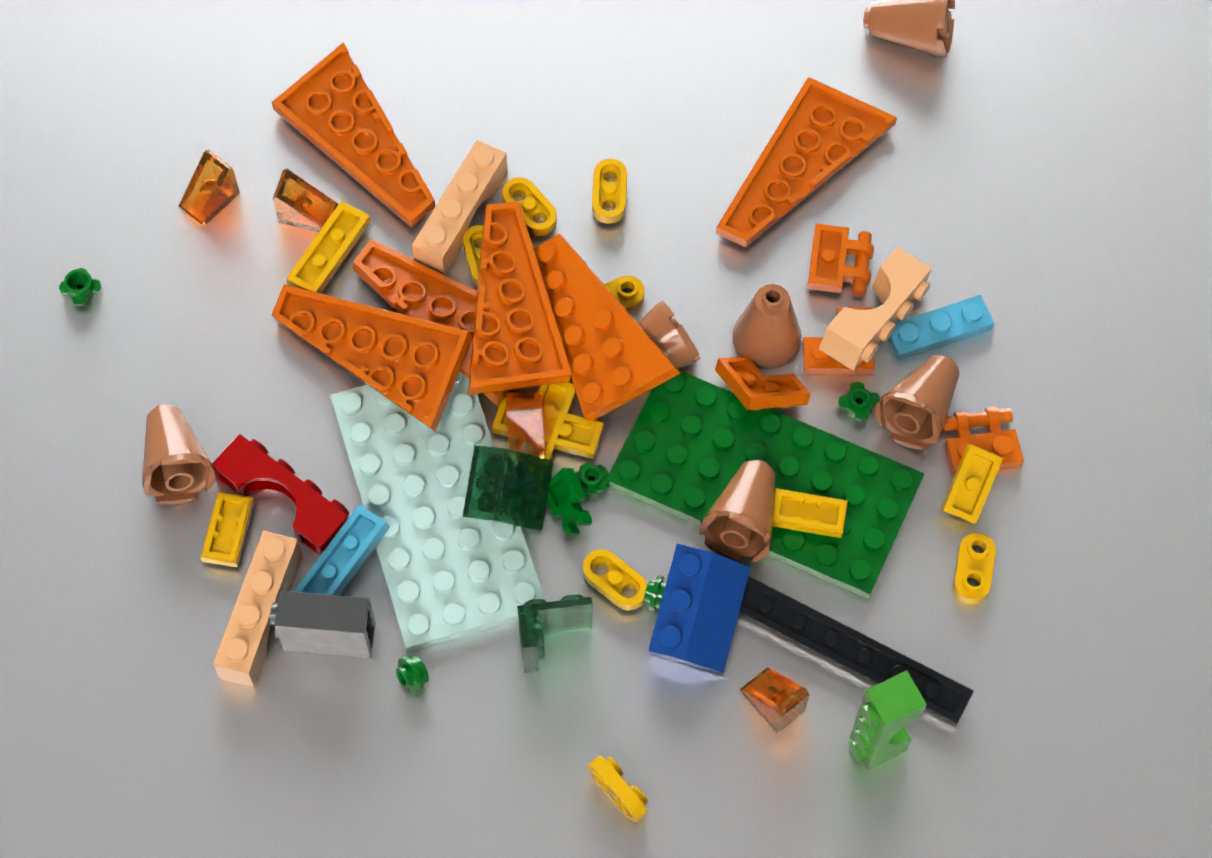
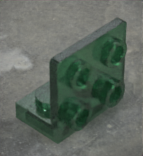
M474 445L462 517L500 522L541 531L546 513L553 461L507 448Z
M572 594L563 597L560 601L546 602L543 599H533L525 602L524 605L517 606L524 673L539 671L538 659L545 658L544 635L592 629V597Z

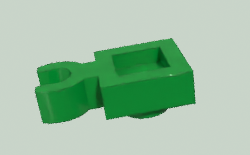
M562 468L541 486L553 516L563 518L562 526L567 535L580 534L577 520L581 526H590L592 524L590 513L582 509L580 505L587 498L573 468Z

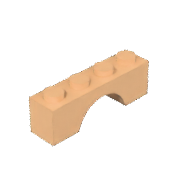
M476 140L413 242L412 249L415 261L447 276L461 253L463 236L476 210L487 198L493 200L508 175L506 152Z
M897 247L880 266L872 287L882 305L869 310L844 307L826 327L819 350L853 371L863 360L868 363L879 347L878 342L880 340L886 342L896 328V321L899 319L903 322L914 306L913 301L915 299L921 301L931 286L927 280L932 268Z
M265 530L262 531L213 662V666L220 679L255 688L267 655V641L271 626L272 603H278L280 590L286 591L292 587L303 557L298 539Z

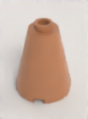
M884 0L873 2L870 9H865L863 26L868 28L869 34L938 57H947L946 53H949L952 43L955 20L952 19L949 9H955V0Z
M768 284L761 287L734 325L732 342L736 353L740 357H749L757 368L775 369L785 366L800 349L801 329L787 290L776 284Z
M662 300L639 322V325L677 369L695 363L701 359L698 350L683 326L675 318L672 319L674 313Z
M933 355L880 398L876 404L875 417L881 429L886 426L893 433L890 436L892 440L907 448L918 450L926 449L928 445L937 443L941 437L960 374L955 362L947 356Z
M159 405L148 413L146 420L142 474L144 492L148 497L149 494L155 496L156 502L161 504H181L197 499L196 493L203 488L207 492L215 481L213 465L182 411L173 405Z
M762 460L744 462L702 519L699 534H704L706 537L704 544L716 554L738 562L741 561L742 556L753 557L751 562L759 561L767 556L772 544L776 475L766 462Z

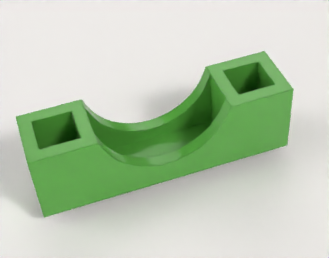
M907 670L865 691L849 737L851 740L848 741L854 758L858 762L862 760L867 770L907 751L912 739L905 726L921 717L927 705Z

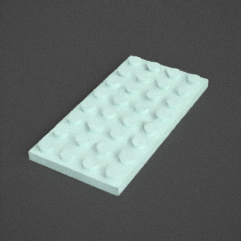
M460 371L436 432L429 429L367 384L330 394L363 507L390 526L375 548L407 653L547 611V604L511 495L508 497L502 496L498 492L499 485L496 478L490 474L491 467L495 463L500 464L478 395H468L469 379Z

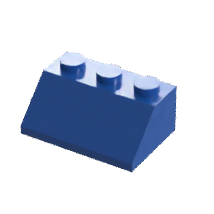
M677 543L649 645V653L654 657L724 675L751 567L710 551Z

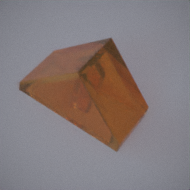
M205 150L179 207L201 225L208 224L240 194L233 168L212 151Z
M289 169L282 171L272 198L278 223L316 232L321 230L338 206V203Z
M541 391L506 393L509 459H545Z
M769 667L740 688L743 696L776 733H779L805 712L809 699L807 689Z

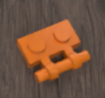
M816 223L807 289L841 293L843 282H850L853 285L852 295L864 297L866 286L870 284L871 272L868 270L869 260L873 258L874 246L871 244L872 234L863 231L858 234V241L848 239L849 227ZM846 255L856 258L855 267L845 266Z
M996 406L984 409V412L967 414L966 411L954 412L953 416L946 418L943 432L955 430L957 438L946 439L945 442L952 477H954L967 444H972L1002 457L1003 461L999 470L1022 467L1024 460L1016 429L1002 431L1000 423L1013 421L1011 408L998 410ZM986 426L988 433L970 435L969 428Z

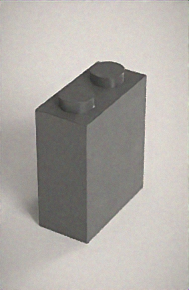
M280 590L278 603H272L270 625H274L275 638H279L283 651L371 658L376 623L369 598Z

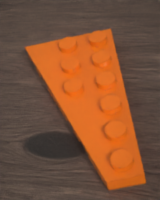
M344 42L272 101V107L275 112L411 228L436 207L432 194L418 170L411 163L407 156V151L396 137L392 125L373 92L369 90L363 80L359 68L352 61Z
M808 77L717 225L716 234L745 248L748 247L896 125L897 117Z
M509 202L486 205L483 219L468 395L569 382L572 376L520 203Z
M561 234L533 248L571 369V378L584 418L592 422L681 373Z
M372 239L353 261V271L399 314L467 330L473 336L477 298L476 290ZM473 337L459 370L468 379L470 376ZM509 390L486 392L484 394L498 406Z
M285 284L271 314L276 321L434 432L437 430L473 337L467 330Z

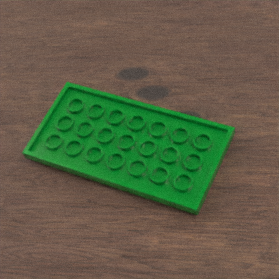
M680 371L679 375L652 389L606 478L609 481L608 487L700 526L704 516L741 465L746 461L762 460L775 472V490L778 488L848 500L842 538L773 527L772 544L767 556L869 599L921 484L924 473L773 409L747 410L734 393L683 371Z

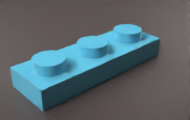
M981 295L905 319L903 322H896V328L888 342L897 361L990 331L995 323Z
M358 504L294 592L340 596L390 526L384 520Z

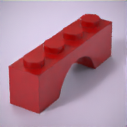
M239 434L212 463L216 479L237 495L250 496L260 492H274L287 497L296 506V517L292 526L296 539L320 557L349 518V511L339 501L333 499L330 502L323 497L321 489L311 480L306 479L303 482L295 476L294 469L282 459L275 461L267 455L268 450L256 439L249 441Z

